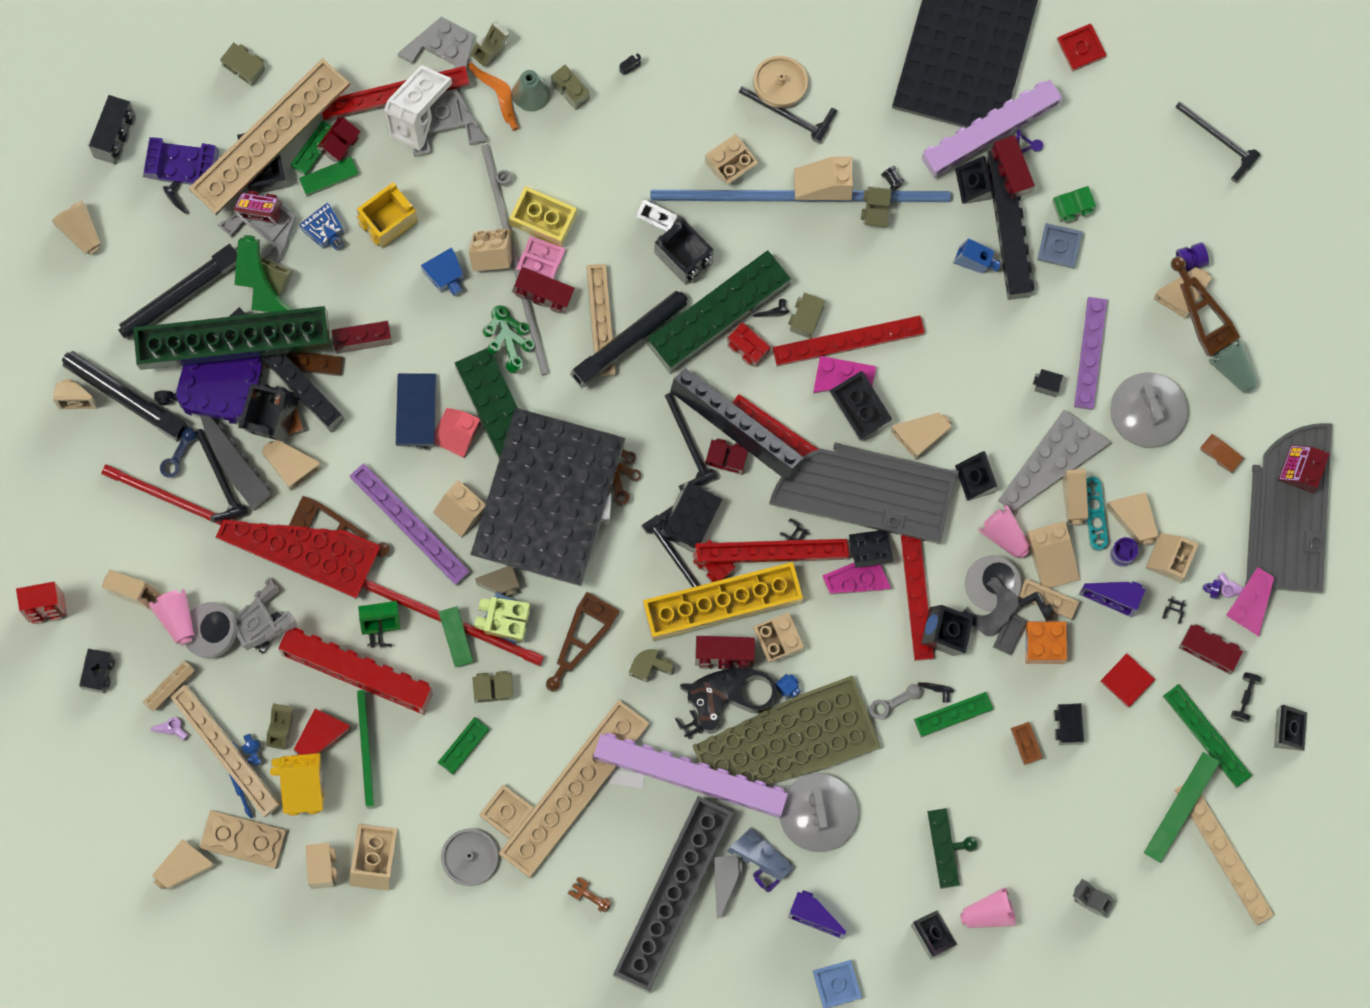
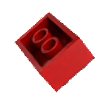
M55 581L16 588L19 611L28 622L39 624L44 619L60 620L62 616L67 615L64 593Z

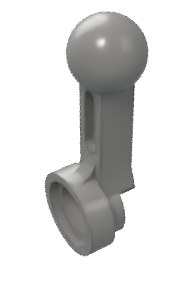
M911 684L905 692L886 702L880 699L873 701L869 707L871 716L875 719L885 718L890 709L909 699H918L921 696V688L916 684ZM878 704L885 707V712L882 715L874 713V707Z

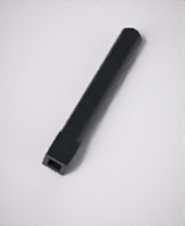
M229 243L211 256V260L121 322L118 331L124 339L127 337L129 340L134 337L133 327L152 325L221 275L225 276L236 268L237 252Z
M674 291L600 350L572 369L570 375L581 388H584L606 368L687 306L686 301L688 300L686 295L681 291Z
M75 351L67 352L63 356L62 366L146 420L177 442L181 437L182 431L188 427L185 421L168 410L165 411Z

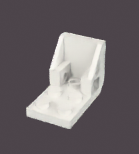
M421 65L387 100L384 114L389 136L420 150L425 144L432 119L430 107L452 84L451 78Z

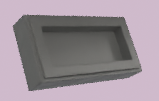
M1012 614L1009 618L1010 620L1003 624L993 645V648L1009 656L1027 621L1015 614Z

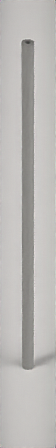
M484 144L481 146L501 225L503 229H510L489 146ZM511 233V263L517 280L520 272L516 270L519 259ZM521 298L527 323L530 327L531 338L535 344L534 350L541 375L544 376L549 373L530 301L527 298Z

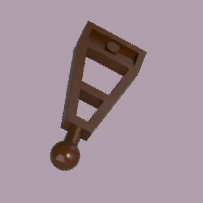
M1175 257L1171 261V268L1180 274L1184 282L1180 284L1198 341L1206 355L1211 356L1240 338L1230 318L1197 278L1189 277L1185 269L1186 261L1182 257ZM1191 285L1203 298V300L1196 304L1189 288ZM1208 304L1222 321L1223 325L1205 335L1197 311Z
M302 496L289 526L310 528L318 510L340 523L336 531L347 528L363 539L368 540L369 537L368 534L322 503ZM385 542L377 544L381 546L377 556L387 557L390 554V546Z
M586 591L576 608L557 661V665L560 667L555 675L549 677L546 681V688L549 691L556 692L560 689V680L566 670L571 672L611 628L620 613L618 609ZM582 612L604 625L587 645L573 637ZM571 643L580 648L581 651L569 664L564 659Z

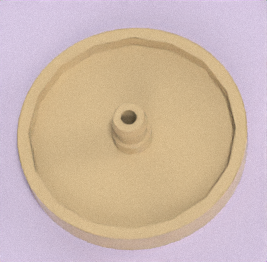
M773 56L761 62L755 71L753 86L757 96L764 103L777 108H786L798 103L804 97L808 85L807 73L802 65L786 56Z

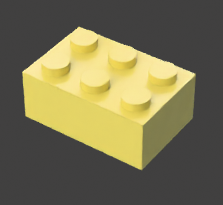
M525 186L509 218L510 226L562 247L577 216V208Z

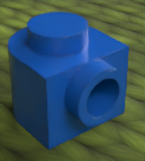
M785 674L775 683L776 689L786 700L790 697H796L801 692L798 685L799 681L792 674L790 676Z

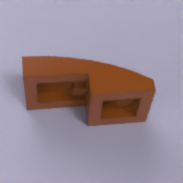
M1213 434L1200 447L1203 453L1216 460L1219 466L1230 473H1233L1244 460L1238 452Z

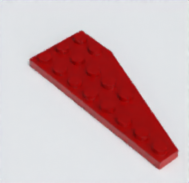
M223 520L216 534V539L356 600L381 548L380 545L344 530L313 529Z

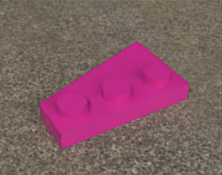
M820 356L813 394L830 391L860 371H863L873 386L876 366Z
M854 563L822 575L829 594L891 590L881 565L855 568Z
M1257 567L1226 616L1259 636L1274 577Z

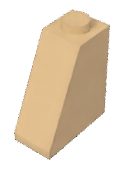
M1194 268L1187 272L1190 278L1196 277L1204 288L1207 287L1212 278L1204 269ZM1179 277L1158 290L1153 299L1186 319L1189 311L1180 284L1184 282ZM1191 285L1189 288L1196 304L1200 294Z
M938 412L896 424L892 427L891 433L917 460L951 430L952 426L950 425L951 421L945 415L942 416Z
M279 440L268 442L261 451L290 491L321 469L320 463L317 460Z
M1086 469L1066 470L1062 478L1067 524L1072 523V526H1080L1088 519Z
M1146 492L1108 502L1107 509L1137 545L1143 543V546L1155 543L1154 540L1158 538V532Z
M110 569L101 586L111 594L152 611L149 606L150 602L155 604L158 602L156 598L163 595L146 582Z
M182 839L153 873L152 876L156 879L153 883L162 890L164 887L171 890L213 869L215 865Z

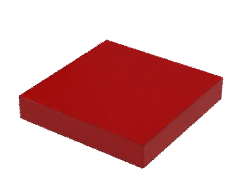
M1091 23L1057 37V42L1072 72L1102 60L1107 56Z
M1126 653L1100 682L1129 708L1155 679Z

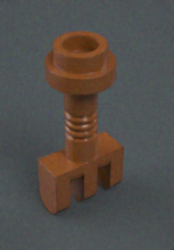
M580 877L576 881L582 884V886L572 885V888L578 892L574 893L569 890L567 893L580 901L582 896L598 905V911L606 913L612 905L609 898L601 899L587 890L590 884Z

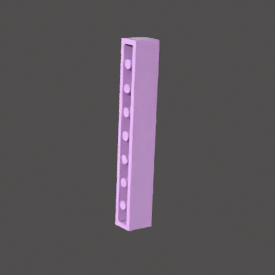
M1051 80L1041 81L1035 85L1033 90L1022 92L1016 100H1008L1003 104L1004 107L998 110L996 108L991 110L987 117L974 120L968 128L962 127L951 138L947 136L939 142V145L935 147L930 146L925 149L922 161L933 178L1056 107L1061 103L1062 96Z

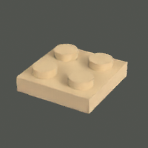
M502 785L479 816L510 839L534 807L505 785Z

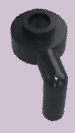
M166 390L154 392V401L158 402V405H169L170 402L177 401L176 393Z
M1034 592L1019 600L1021 608L1036 601L1046 622L1053 619L1052 615L1055 612L1050 603L1046 605L1039 592Z

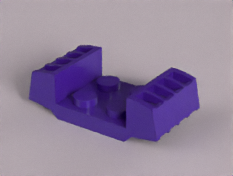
M149 137L143 177L173 183L175 181L179 184L192 185L218 160L220 150L211 144L202 143L201 147L168 144L164 143L163 138Z

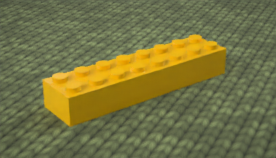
M790 562L643 600V608L652 641H657L800 604L803 601V596L794 564Z

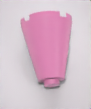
M1006 504L1003 506L1005 508L1003 511L998 509L984 522L985 527L983 529L979 527L978 531L1015 558L1019 556L1023 558L1029 553L1030 550L1028 548L1030 544Z
M181 589L182 593H178L177 590L165 593L156 598L158 602L155 604L150 602L149 604L152 612L176 644L181 643L182 646L192 642L194 637L185 589Z
M1001 888L964 908L963 913L960 914L962 924L967 925L968 928L1016 926L1012 902L1007 897L1009 895L1007 888Z

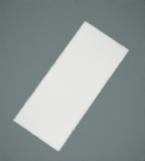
M614 769L610 775L609 783L642 789L645 775Z

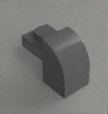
M1081 879L1074 889L1073 897L1076 903L1104 918L1108 917L1116 902L1109 894L1095 889L1084 879Z

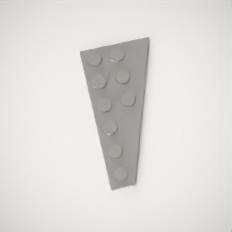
M1063 410L1001 495L998 502L1003 505L1007 504L1010 510L1015 512L1036 495L1063 478L1066 470L1076 469L1087 459L1110 445L1111 442L1072 414Z

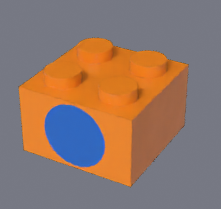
M1027 621L1025 625L1026 664H1065L1067 661L1066 622Z

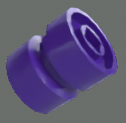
M1203 242L1191 245L1190 249L1183 247L1176 250V257H1182L1186 261L1185 269L1187 272L1194 269V267L1202 268L1209 266V256Z
M1129 537L1120 538L1115 542L1110 551L1112 562L1119 567L1129 566L1138 554V545Z

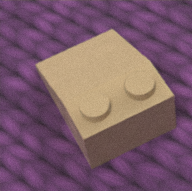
M830 157L795 168V200H852V157Z
M1065 521L1027 532L1026 539L1030 544L1029 549L1042 586L1050 589L1080 580Z
M358 824L349 886L389 890L397 829Z

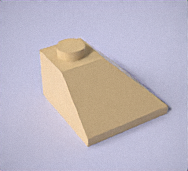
M65 379L62 382L56 383L53 401L58 409H97V404L92 395L73 380Z

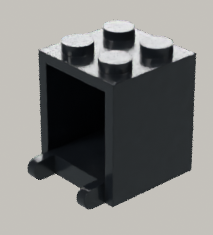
M683 217L679 218L677 223L662 236L660 235L654 245V253L685 285L689 281L691 283L699 277L698 273L703 269L707 270L713 264L714 249Z
M258 382V385L251 383L238 428L254 435L287 443L299 398L293 396V392L279 386L274 388L263 382ZM272 396L281 398L279 405L270 403Z

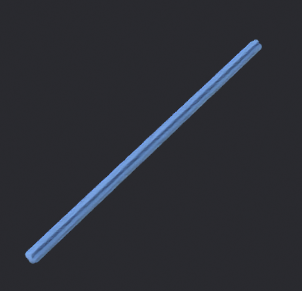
M652 189L650 191V199L652 201L866 202L863 201L864 191L852 190V200H795V190ZM891 191L890 202H950L951 193L950 191Z

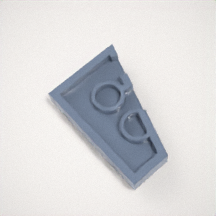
M751 827L727 850L732 855L736 853L743 857L742 860L748 864L752 862L758 865L761 871L779 881H782L794 868L791 863Z

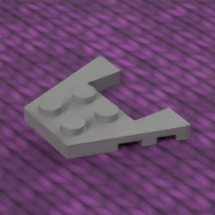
M441 16L399 51L398 57L413 65L421 50L424 49L454 65V68L465 66L467 70L474 34Z
M457 90L444 92L430 107L432 119L427 134L465 126L469 145L486 142L485 136ZM427 137L424 146L420 150L414 148V157L431 154Z
M281 205L278 224L243 219L234 213L230 218L220 222L217 226L232 237L245 222L272 244V247L263 257L279 264L297 217Z
M270 577L265 581L267 585L263 590H258L255 593V599L250 606L246 605L235 618L237 622L236 635L246 650L298 626L294 616L289 611L273 622L264 603L277 594L279 589Z

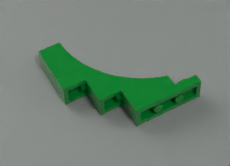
M244 235V238L241 237L238 240L234 285L253 287L251 310L263 312L292 310L276 294L265 275L260 255V239H255V236Z

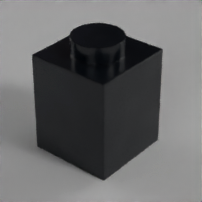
M1041 369L1039 374H1035L1033 385H1036L1034 391L1057 397L1063 375Z

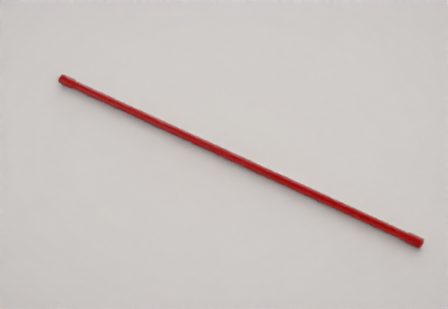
M105 464L101 474L108 478L120 481L206 520L211 521L210 516L217 514L123 473L121 470ZM223 520L214 523L221 526ZM366 579L362 588L391 601H397L402 606L441 622L438 610ZM463 622L466 634L519 656L534 665L541 666L544 659L543 655L529 649H524L497 636L487 635L484 631Z

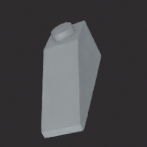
M738 856L714 857L717 918H721L738 880L739 873H742V861H738Z

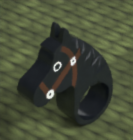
M750 668L724 669L705 675L693 684H680V688L688 694V703L692 704L698 711L701 729L708 734L715 733L718 730V716L721 714L724 704L729 703L747 712L760 714L772 708L777 696L776 686L772 678L763 672ZM753 680H762L771 687L772 695L765 704L753 706L743 699L742 686Z

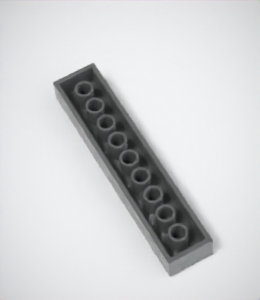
M697 797L614 971L613 977L650 993L733 817V812L704 798Z

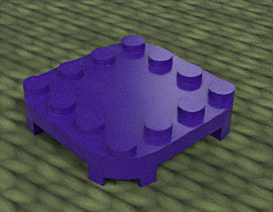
M259 357L183 365L176 390L179 406L185 411V414L190 416L194 413L228 420L229 424H237V421L241 420L251 383L258 385L260 376H262V365Z

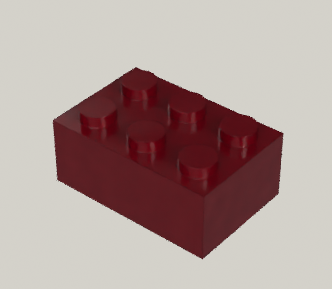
M696 636L695 666H699L700 669H710L711 666H718V669L722 670L730 669V667H753L755 637Z

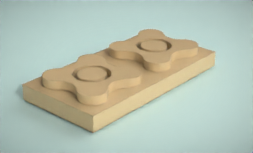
M210 810L199 848L276 869L286 830Z

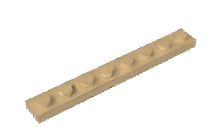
M188 685L182 686L170 698L262 816L267 817L280 803Z
M1182 786L1175 789L1177 795L1180 792ZM1200 795L1189 815L1257 926L1274 916L1204 798Z

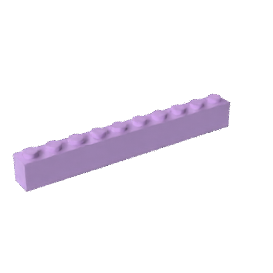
M610 733L600 734L593 755L595 760L781 818L788 795L783 788L777 786L769 788L766 787V783L755 780V782L747 781V777L736 774L735 777L729 775V772L724 769L718 768L716 771L710 769V765L699 762L697 765L691 763V759L680 756V759L672 757L673 754L662 750L659 753L653 751L654 748L648 745L640 747L629 739L622 741L616 739L617 736Z

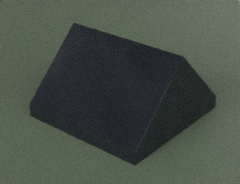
M981 156L955 168L962 204L991 200L993 188L986 156Z
M985 451L955 465L967 501L996 492L998 486Z
M1281 705L1277 709L1274 748L1304 751L1307 712L1286 705Z
M934 911L911 924L930 960L957 945L938 911Z

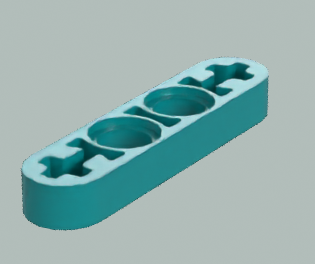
M1088 477L1086 479L1087 486L1090 482L1097 485L1094 488V495L1090 497L1088 495L1092 493L1091 487H1087L1089 544L1093 550L1102 551L1108 544L1102 487L1098 478ZM1097 500L1100 506L1098 509H1091L1089 502ZM1095 518L1100 519L1102 526L1094 528L1091 520ZM1103 531V533L1099 534L1100 541H1103L1099 547L1094 541L1097 539L1096 533Z

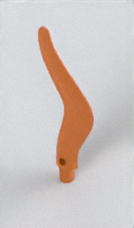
M469 62L468 67L470 71L496 92L505 122L509 123L512 131L519 129L516 122L517 117L512 108V95L509 85L505 81L478 69L472 62Z

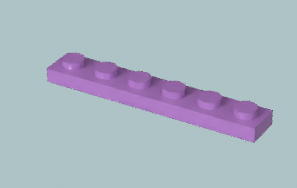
M1087 298L1074 408L1093 410L1107 299Z

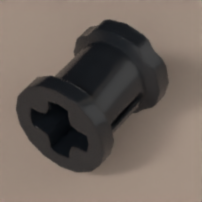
M895 166L886 169L881 174L882 178H885L891 186V191L898 189L905 183V180L901 179L896 172Z

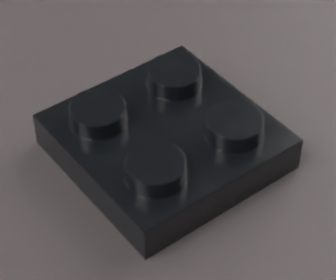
M877 530L849 534V543L855 568L893 563V555L887 532Z

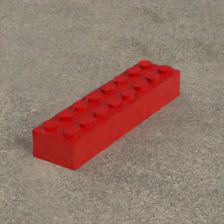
M297 627L285 632L278 647L282 656L419 714H425L433 696L432 688L428 682L420 679L418 682L412 680V676L404 672L398 674L393 671L392 667L385 664L381 667L375 664V660L368 657L362 659L352 650L347 649L345 652L339 649V645L332 642L326 644L322 642V638L313 634L311 637L307 636L303 630Z

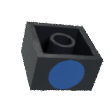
M944 605L929 607L921 644L951 656L966 654L973 617Z

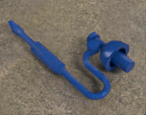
M246 734L243 736L246 744L241 748L246 754L252 755L246 761L255 764V766L260 765L262 761L257 755V752L260 750V740H253L251 734ZM229 773L237 796H240L245 813L252 819L253 815L243 795L244 791Z

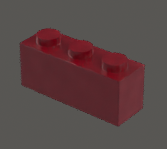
M1013 135L994 142L991 155L998 162L999 166L997 169L1000 177H1004L1006 182L1004 187L1007 194H1010L1012 199L1033 192L1035 184L1016 136Z
M522 266L512 292L519 298L532 300L536 305L550 307L553 312L565 313L575 287Z
M388 320L331 330L336 354L392 345Z
M1197 624L1189 626L1178 647L1229 675L1234 671L1243 653L1237 644L1232 642L1228 644L1222 640L1221 636L1214 633L1211 635L1205 632V628Z

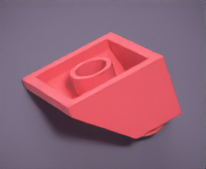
M446 408L435 429L434 444L464 458L481 426L480 419L464 411Z

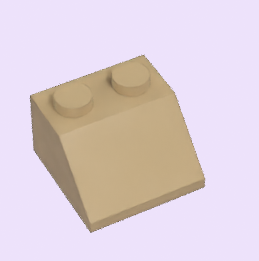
M457 480L445 493L433 513L462 538L482 517L486 504Z

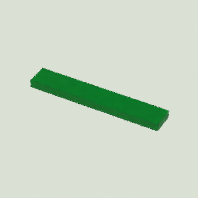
M1179 684L1162 696L1211 757L1220 761L1218 767L1235 788L1252 776Z
M358 690L357 701L365 806L368 809H374L365 690Z
M1205 752L1201 754L1146 847L1144 854L1159 863L1162 862L1220 761Z

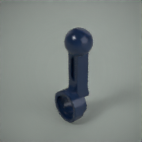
M185 428L182 431V439L172 458L161 462L160 472L163 476L173 478L178 475L180 461L189 444L195 441L197 433L193 428ZM170 463L174 464L175 471L167 474L165 467Z

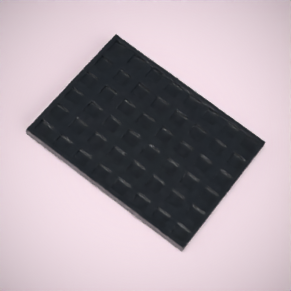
M922 0L892 108L968 128L974 120L987 117L991 110L995 108L998 110L1004 107L1003 104L1012 97L1038 0Z
M515 408L470 555L582 587L626 438Z

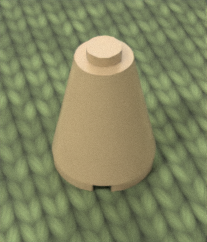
M81 200L70 206L71 208L68 210H64L54 217L52 222L84 254L89 253L92 255L100 249L98 246L101 242L86 204Z

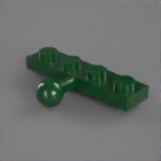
M947 808L927 811L940 889L960 886L954 851L965 849L968 852H973L978 848V841L975 837L969 836L962 842L952 843Z

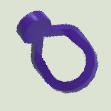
M1021 129L1017 130L1016 139L1019 146L1020 138L1030 144V146L1021 150L1022 154L1031 149L1034 152L1042 151L1043 142L1036 139L1032 142L1022 134Z
M759 868L753 873L754 880L766 892H771L780 881L776 879L775 882L766 887L758 878L762 873Z

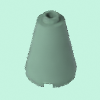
M526 70L513 85L512 98L514 103L522 108V110L537 111L548 101L549 88L535 71Z
M1237 339L1235 340L1236 345L1230 343L1213 355L1215 357L1214 360L1210 358L1208 361L1242 393L1245 391L1250 393L1257 388L1255 384L1258 383V380L1242 341Z

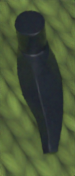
M173 181L169 187L163 186V190L171 203L187 214L186 208L174 193L179 184Z
M779 299L778 307L753 314V316H782L790 311L786 308V299Z
M918 682V685L923 688L943 693L942 702L950 703V693L954 692L953 688L939 684Z

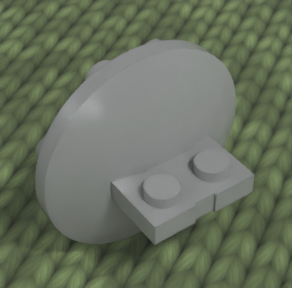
M1145 372L1135 374L1119 385L1112 397L1110 414L1114 427L1125 440L1136 446L1154 448L1171 442L1181 432L1187 418V404L1181 389L1172 380L1161 374Z
M810 774L797 779L788 787L785 792L788 795L780 822L785 834L795 845L812 852H826L841 846L848 840L857 823L858 808L853 793L845 783L827 774Z

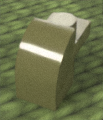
M497 21L494 22L487 35L476 42L470 55L483 67L486 66L504 50L508 44L506 40L510 33Z
M648 649L640 652L635 657L629 670V676L647 682L652 669L671 676L674 665L666 658L661 657L657 659L658 650Z
M273 703L271 722L266 738L267 747L286 749L293 722L292 707Z

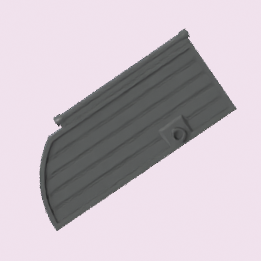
M1332 423L1310 424L1286 433L1276 440L1264 453L1262 467L1252 465L1253 476L1245 585L1257 567L1274 577L1271 589L1322 594L1330 455L1314 494L1280 482L1278 479L1290 445L1311 446L1328 453L1331 452Z
M835 442L833 445L835 452L819 449L803 456L804 459L800 471L788 482L781 477L773 490L769 505L940 544L954 480L958 476V471L845 446Z

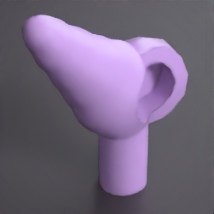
M1224 573L1217 576L1222 582L1221 594L1224 597L1239 596L1243 587L1233 581H1229Z
M176 717L170 718L165 723L152 726L150 729L153 732L177 735L183 741L188 737V734L181 729V721Z

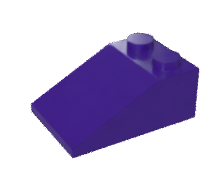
M1133 581L1131 583H1084L1078 595L1132 618L1139 607L1146 589L1142 588L1141 584Z
M802 890V893L797 892L788 918L843 939L846 934L845 929L813 897L814 894Z

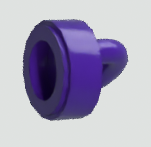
M1214 579L1213 583H1205L1203 590L1210 593V598L1217 600L1222 582Z

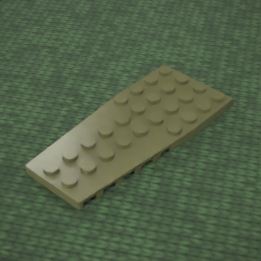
M853 675L798 695L768 711L766 710L751 719H747L732 728L730 727L715 736H711L693 745L698 763L708 764L710 769L716 771L718 768L724 769L729 772V775L735 777L736 774L747 777V781L755 782V780L764 782L766 786L824 770L881 748Z

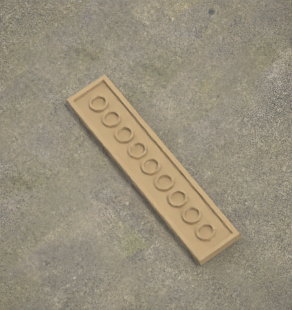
M322 58L189 187V191L217 216L350 86V82Z
M618 700L502 848L499 855L530 878L617 767L593 759L600 734L610 733L616 735L618 740L624 741V739H629L636 742L650 723Z

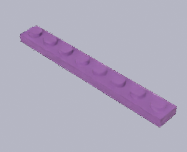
M364 463L349 476L455 586L470 573Z

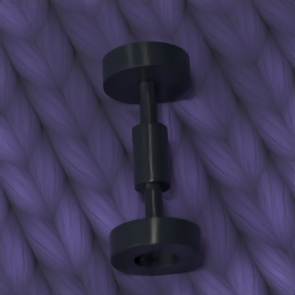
M1245 672L1242 679L1248 682L1249 685L1242 697V707L1240 711H1232L1230 717L1239 722L1249 723L1251 716L1244 713L1246 705H1249L1252 695L1251 688L1253 684L1261 685L1263 678L1256 674Z

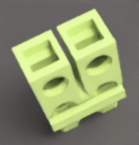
M491 597V600L480 599L478 609L488 612L487 618L476 617L475 628L484 631L487 635L508 638L523 643L531 609L530 603Z

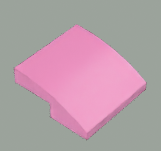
M530 236L516 270L520 271L523 266L554 279L566 249Z

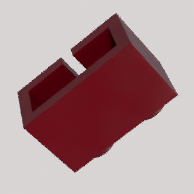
M344 117L338 118L316 148L333 162L342 161L348 154L349 145L353 146L358 141V135L361 131Z
M719 438L716 440L711 439L705 465L742 475L748 451L738 443L731 446L727 444L726 440Z

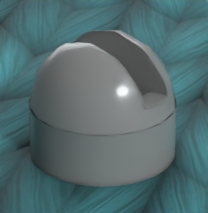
M500 170L496 175V179L501 186H508L512 181V176L508 170Z

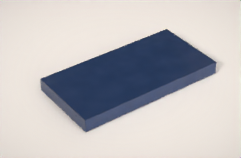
M398 373L396 446H434L436 373Z

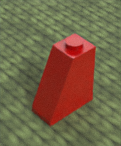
M315 708L293 750L297 755L318 753L321 755L349 733L351 727Z

